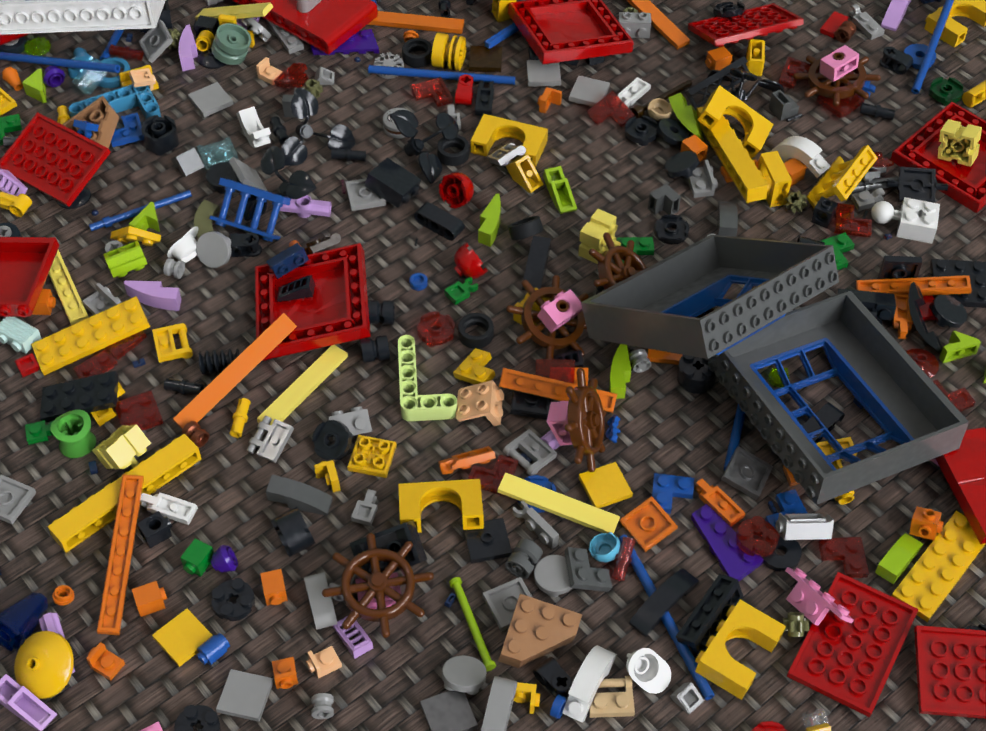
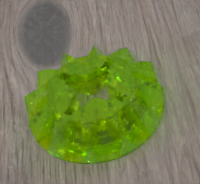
M38 36L35 39L32 38V40H28L27 44L24 45L25 52L28 55H44L51 49L50 41L46 40L45 37L40 38Z

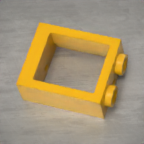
M778 151L761 153L758 170L761 171L762 177L769 184L766 199L769 207L786 205L787 201L785 198L789 195L792 179Z

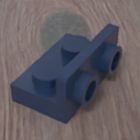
M296 243L267 260L266 263L277 279L307 262L309 258L304 248Z

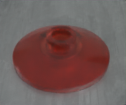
M874 152L878 159L871 167H889L894 165V161L882 156V152Z
M910 349L906 351L929 378H933L937 374L939 362L932 353L923 349Z

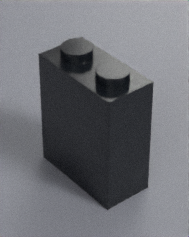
M387 157L368 173L364 186L399 208L403 204H407L413 195L416 196L419 193L421 179Z

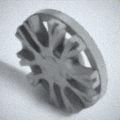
M391 52L380 54L374 61L376 66L404 68L403 59L398 54L394 55ZM377 74L379 77L385 79H393L398 77L397 75Z

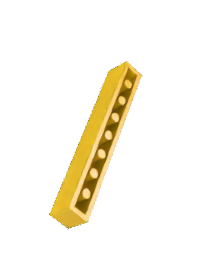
M704 106L697 108L698 117ZM722 115L711 130L700 123L702 132L746 203L767 199L769 184L762 177V173L757 169L754 160L750 158L748 150L743 147L742 141L737 138L735 130L730 127L729 121Z
M184 433L124 474L144 476L142 493L151 495L200 461V451ZM122 476L114 482L107 484L102 490L91 495L86 501L73 507L67 514L54 520L52 524L47 526L52 538L65 553L115 520Z

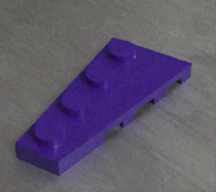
M367 29L352 35L329 55H334L337 52L349 54V52L366 54V52L374 51V53H379V47L372 29ZM310 45L313 55H328Z
M705 504L691 514V520L702 538L707 541L711 553L716 556L719 566L727 576L740 581L763 564L764 559L709 505Z

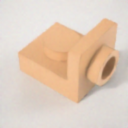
M267 57L256 65L258 78L271 85H274L283 77V71L271 66Z
M149 68L129 71L134 88L149 86L150 90L153 91L156 80Z
M332 646L316 654H313L312 650L307 652L309 660L306 661L308 669L311 673L315 672L318 679L342 667V663Z

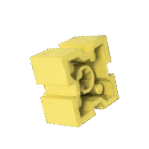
M948 119L940 130L939 142L942 143L938 148V159L950 162L952 159H956L958 164L971 167L979 153L980 144L977 143L981 138L982 127L971 124L964 127L961 125V122Z
M600 209L595 211L591 216L590 222H587L580 231L579 241L581 244L579 245L578 256L598 264V261L589 255V250L593 248L601 254L608 250L603 238V234L606 232L610 234L615 246H621V242L616 241L615 237L618 227L616 225V216Z
M137 424L130 426L122 425L92 451L106 469L123 470L130 465L132 468L136 467L139 462L134 456L139 457L147 451L146 447L151 442Z

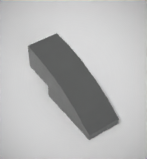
M718 201V235L736 237L738 230L736 202Z
M271 475L266 489L267 500L285 503L289 509L297 507L300 511L328 515L333 496L317 488L276 475Z

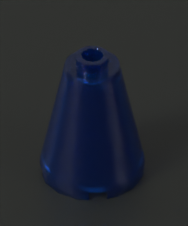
M31 593L0 612V645L10 651L15 648L17 649L16 652H18L24 641L32 635L39 623V619L48 608L47 598L43 594Z

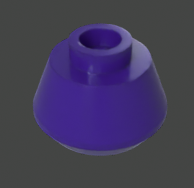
M49 66L43 72V81L48 87H58L65 80L64 71L56 66Z
M221 545L212 555L211 564L216 571L219 570L223 573L236 570L238 560L234 551L228 545Z

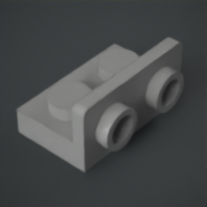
M704 160L703 167H696L693 175L687 178L694 198L714 196L718 182L717 178L713 176V167L710 166L708 160Z

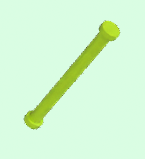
M460 577L452 578L449 581L450 587L456 593L486 670L491 671L496 668L495 661L491 660L461 586L462 580Z

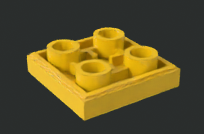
M358 435L347 466L348 471L387 478L397 443L395 441Z
M616 462L598 467L594 472L587 471L579 474V480L594 507L602 508L631 498L633 495Z
M188 608L152 634L153 639L179 667L198 653L197 648L213 636Z

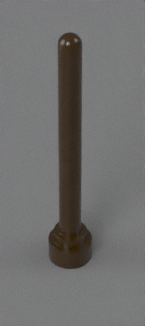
M687 80L656 98L666 100L668 97L690 87L692 81ZM651 101L642 106L635 105L629 110L631 117L641 118L645 111H647L648 104Z

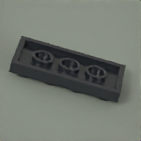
M111 371L43 387L40 420L51 422L60 415L72 410H84L90 413L117 407L118 373Z

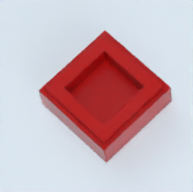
M33 353L14 361L22 377L41 370Z

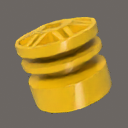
M437 32L432 47V66L444 68L446 62H448L450 70L455 67L456 71H460L466 57V38L460 36L458 39V36L454 35L450 42L448 34Z

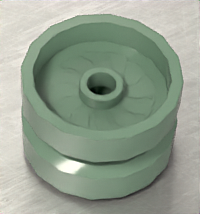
M222 24L216 31L211 46L212 53L216 59L227 65L241 64L244 62L250 47L251 35L246 29L237 24Z

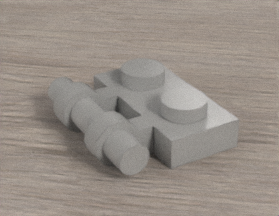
M264 416L262 422H259L257 425L258 429L254 437L250 438L246 451L254 454L256 448H259L257 452L259 457L276 463L294 428L276 419L271 426L269 424L272 419ZM268 432L265 439L261 441L264 433Z

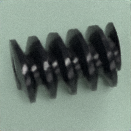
M221 349L220 355H217L216 350H213L212 355L206 350L204 356H202L199 351V368L203 375L206 374L208 369L210 374H214L216 369L217 373L220 374L223 369L240 355L239 349H236L235 354L229 349L227 355H225L223 349Z

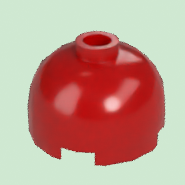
M454 172L443 176L442 183L439 184V194L443 201L446 200L450 204L449 207L457 209L466 205L472 199L474 186L467 175Z
M466 242L454 255V262L456 264L454 269L460 277L464 275L466 278L478 279L486 274L488 269H482L481 265L483 262L473 249L470 251L467 249L469 245Z

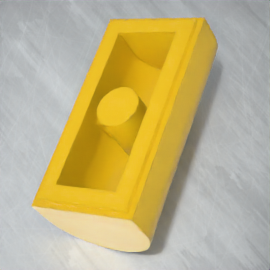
M986 80L963 93L962 101L966 106L972 108L986 99Z

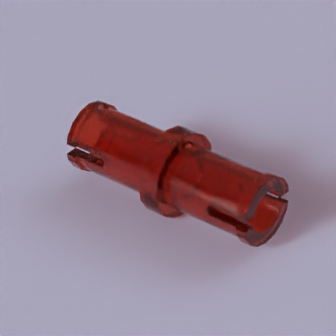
M111 44L109 47L110 55L121 56L123 59L131 58L142 61L144 56L142 50L130 49L129 46L121 47Z
M623 537L619 554L615 557L617 561L611 578L618 581H625L628 565L632 562L631 555L636 541L629 537Z

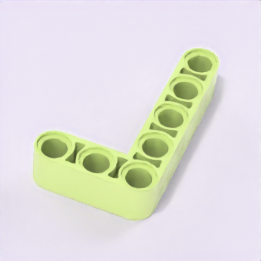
M402 335L398 339L402 418L406 421L453 419L456 417L457 398L455 395H418L415 340L411 335Z

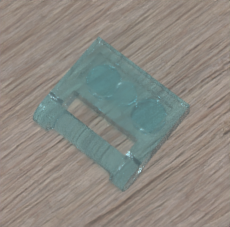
M230 137L209 145L197 146L198 154L205 169L217 163L229 162L232 157L238 159Z

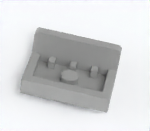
M619 12V23L631 38H650L651 13Z
M100 283L95 284L97 292L82 301L84 307L93 315L122 303L117 296L114 297L108 287H103Z
M362 406L351 408V412L343 413V410L331 413L332 416L328 417V421L335 420L344 423L353 436L372 432L368 410L363 409Z

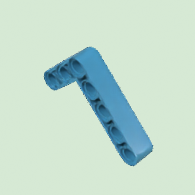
M133 84L73 103L69 106L72 118L103 95L116 113L139 106L145 119L154 115L161 117L159 105L149 86L134 88Z

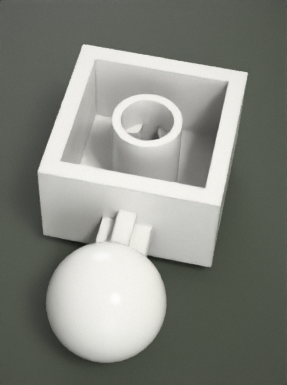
M904 197L900 211L894 210L889 202L880 201L872 207L871 215L874 221L880 224L888 223L892 219L899 220L896 237L932 244L937 231L940 204Z

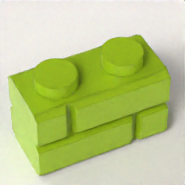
M138 240L103 254L113 278L124 277L128 274L127 272L132 270L139 271L148 264Z

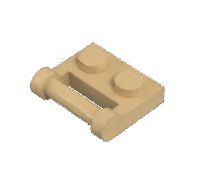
M624 676V678L603 679L599 688L625 687V692L596 693L589 708V717L634 716L632 678Z

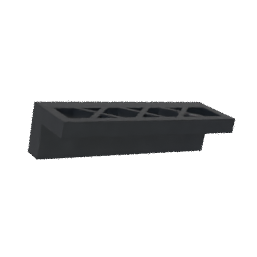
M745 56L685 92L695 110L708 101L709 98L705 99L706 96L710 97L711 95L707 93L708 86L718 87L720 85L724 89L729 90L741 82V78L729 74L731 68L738 69L739 67H742L744 71L750 72L746 66L748 61ZM722 78H731L730 85H721ZM696 93L703 95L702 102L696 104L692 97Z
M719 574L676 635L679 643L691 646L695 658H697L701 650L704 652L707 650V641L711 635H717L716 628L721 620H727L726 614L731 605L736 606L739 600L742 599L743 593L738 579Z

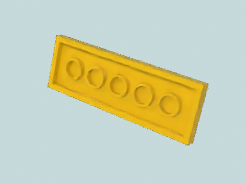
M137 296L31 345L40 369L45 376L149 328L150 325Z
M958 511L953 514L943 527L941 534L936 536L935 540L932 541L891 595L919 609L916 615L926 622L931 619L986 545V543H979L966 516Z

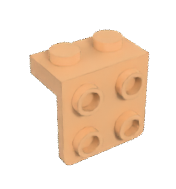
M493 380L460 388L457 396V421L461 422L486 416L493 426L501 425V417L503 416L502 402L504 400L502 389H499Z

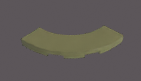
M205 199L198 207L194 217V227L197 226L199 228L196 235L198 239L202 234L214 231L212 227L213 220L209 218L210 215L215 216L219 211L218 205Z

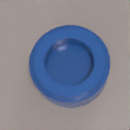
M423 273L411 275L409 278L410 287L416 291L424 290L428 285L427 276Z
M556 696L550 710V716L557 719L562 716L567 702L566 697Z

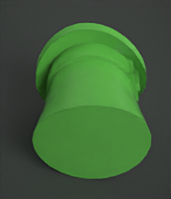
M84 410L66 412L57 417L50 426L53 436L59 440L60 452L68 458L85 456L96 445V437L90 430V416Z

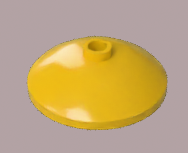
M40 631L28 637L20 646L15 658L14 673L17 683L21 687L27 688L38 699H47L57 695L64 689L72 675L74 658L71 646L62 635L52 631Z

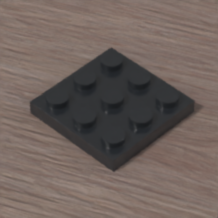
M931 259L932 277L969 275L971 294H948L949 296L957 299L964 307L986 308V262Z

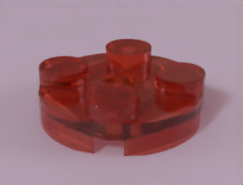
M437 311L429 312L420 318V322L417 325L418 336L429 347L445 344L454 338L455 323L447 314L445 316ZM436 326L437 328H440V329H439V330H433V327Z
M754 516L752 519L744 520L739 525L736 532V541L739 548L746 554L751 556L757 554L761 555V557H766L775 551L780 535L762 517ZM754 535H758L761 537L762 540H760L759 538L754 539L753 537Z

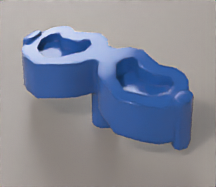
M616 414L608 420L609 428L605 433L606 437L614 443H617V433L621 432L617 428L621 418Z

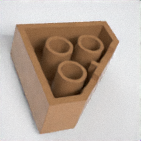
M102 95L62 125L77 132L79 128L73 126L74 119L98 124V132L91 131L92 136L90 139L109 149L119 116Z
M520 594L498 662L521 668L559 647L572 643L577 634L582 614Z

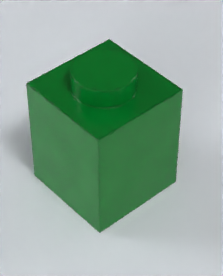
M195 538L180 557L183 569L191 575L196 574L201 577L211 564L214 553L213 547Z

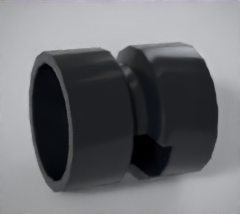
M368 300L370 324L382 322L383 325H394V301L384 300L380 303L378 300Z
M387 335L376 336L375 341L371 338L360 339L363 363L372 362L376 357L379 361L390 360Z

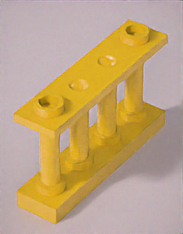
M869 145L863 146L852 160L844 162L841 156L835 159L831 167L827 169L806 196L813 208H815L821 197L829 198L836 195L841 202L849 197L878 159Z

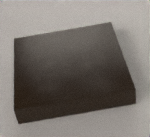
M470 45L469 71L501 72L502 46H494L488 49L485 46Z

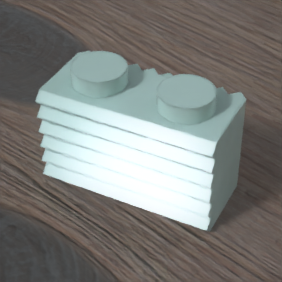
M5 317L0 322V342L10 344L17 352L21 351L27 354L32 349L31 344L42 339L37 328L17 317Z

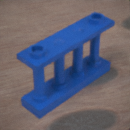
M220 178L219 185L225 186L224 190L226 192L219 217L210 215L209 219L215 220L216 225L225 227L227 224L262 235V239L273 242V239L280 240L281 236L273 234L280 207L283 204L290 205L291 198L230 179ZM238 190L241 191L240 195L242 196L235 221L226 219L232 193ZM254 195L257 196V204L251 225H243L241 223L248 197ZM270 200L273 201V208L265 232L257 229L264 202Z

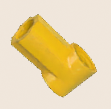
M0 192V207L10 210L17 217H22L32 205V200L25 194L15 196Z

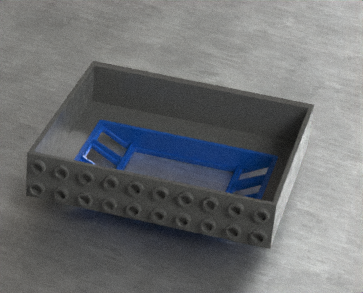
M709 235L581 302L589 338L709 359L714 355H720L783 318L787 312L839 283L833 245ZM731 284L745 285L735 299H723ZM715 306H720L701 318H695Z
M851 291L787 312L783 318L720 355L710 357L708 361L710 371L715 373L719 382L728 390L731 398H734L739 404L741 411L745 412L749 417L751 424L756 426L762 438L770 444L773 452L780 457L784 466L790 470L796 482L801 484L807 496L816 505L959 449L969 421ZM823 347L832 369L815 375L805 353ZM799 356L808 378L790 384L781 361ZM774 364L784 387L773 390L757 371L758 369ZM838 376L883 429L885 434L843 449L796 390ZM789 394L800 408L790 412L779 396ZM806 415L810 419L814 416L822 429L807 433L796 418ZM823 432L820 437H824L836 452L826 456L812 439L816 437L814 435ZM888 440L901 444L889 450L878 446V444ZM865 449L876 453V455L863 460L852 455ZM843 459L851 464L836 469L831 462Z

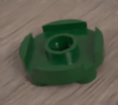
M943 77L934 79L929 90V96L940 102L943 106H947L951 102H959L964 93L963 85L958 80L950 77L948 80L943 79Z

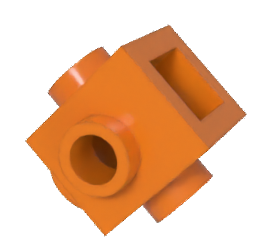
M917 506L912 517L909 534L934 541L937 533L941 534L944 522L940 521L942 512Z

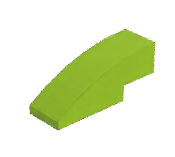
M681 93L668 97L671 107L680 122L692 135H696L703 141L704 137L700 123L697 120L696 110L692 105L688 106L686 98Z
M562 167L544 169L543 178L559 213L576 211L577 206Z
M495 194L480 215L478 242L489 247L494 243L500 227V194Z
M626 344L619 345L611 365L609 392L617 394L616 399L625 398L626 383L630 382L631 366Z
M904 533L880 561L875 573L894 584L924 544L909 534Z

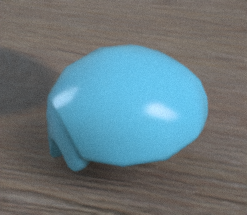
M612 532L594 536L589 544L591 556L598 562L604 563L615 560L621 549L618 537Z

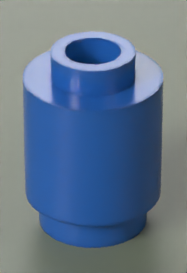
M219 633L211 636L197 648L199 653L196 655L204 665L206 663L212 665L228 652L227 649L230 647V644Z

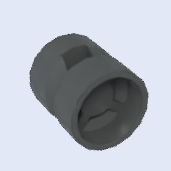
M520 539L513 550L514 552L507 559L505 567L514 576L527 579L543 552L533 541Z

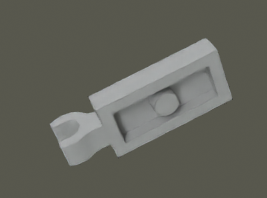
M858 4L851 5L853 11H850L849 15L853 17L852 22L870 40L884 35L885 30L866 11L861 13Z
M520 502V507L523 510H517L516 507L512 508L513 515L517 518H524L526 527L530 531H534L544 545L547 544L551 549L558 546L559 534L532 507L529 508L526 502Z

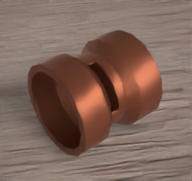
M844 21L835 32L836 39L841 43L848 42L856 32L855 24L851 21Z
M196 421L187 423L181 432L182 435L185 433L198 448L204 446L210 437L209 433L205 429H201V426Z

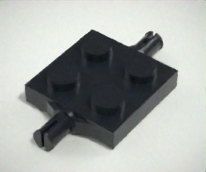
M900 167L898 180L887 179L886 187H897L898 202H903L904 197L935 203L936 191H947L948 183H937L936 169Z

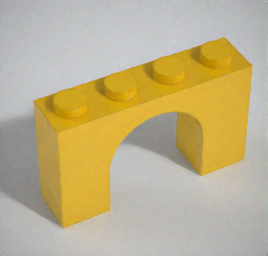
M954 0L940 39L954 48L965 40L968 28L952 18L954 16L967 17L985 27L986 1ZM943 6L939 7L934 13L929 14L925 19L924 29L931 34L934 32Z
M719 85L710 95L697 120L711 130L722 115L726 114L735 117L744 128L745 136L742 145L748 150L749 156L752 159L762 149L774 124Z
M483 114L471 139V153L487 157L495 141L506 137L515 138L523 143L522 146L526 148L524 155H529L536 168L548 141V129Z
M480 479L398 484L400 524L414 520L418 533H422L421 513L423 509L431 503L445 501L455 504L461 510L463 530L484 529Z
M740 599L736 606L731 605L726 614L727 620L720 621L716 628L717 635L710 636L706 643L707 650L705 652L701 650L695 660L698 663L695 672L742 700L752 685L756 672L733 659L728 653L725 643L733 638H745L772 653L782 637L786 626Z

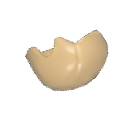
M656 98L648 104L647 111L651 118L660 122L664 118H670L673 109L666 100Z

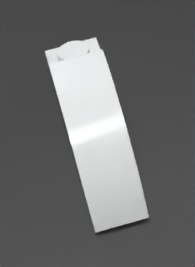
M255 106L237 112L241 128L253 148L271 143L269 138L271 134L269 127L263 128Z
M801 136L788 137L770 151H778L783 163L789 158L800 160L816 178L831 167L819 154L823 150L813 141Z
M598 645L591 649L571 685L563 714L582 723L585 721L593 698L603 679L609 675L617 654Z

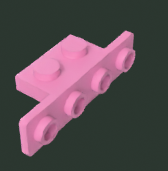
M789 567L786 568L785 571L798 581L786 600L797 610L804 613L807 619L819 626L826 614L831 610L840 619L852 624L854 619L848 615L850 611L840 604L836 605L834 603L835 598L827 592L822 593L820 585L813 580L809 581L806 579V573L799 568L795 570Z

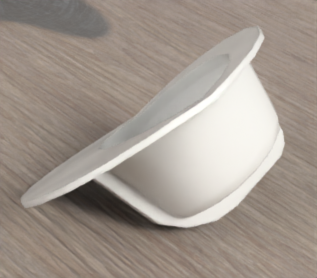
M197 226L193 227L181 239L175 242L168 250L167 257H175L185 263L196 257L197 241L195 237L199 228Z
M641 648L626 655L628 657L626 662L627 672L632 680L649 693L657 694L668 687L671 681L670 667L653 650Z

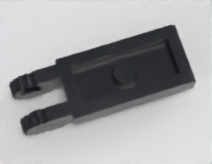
M480 81L477 89L475 115L487 114L492 116L494 81H490L489 88H484V81Z

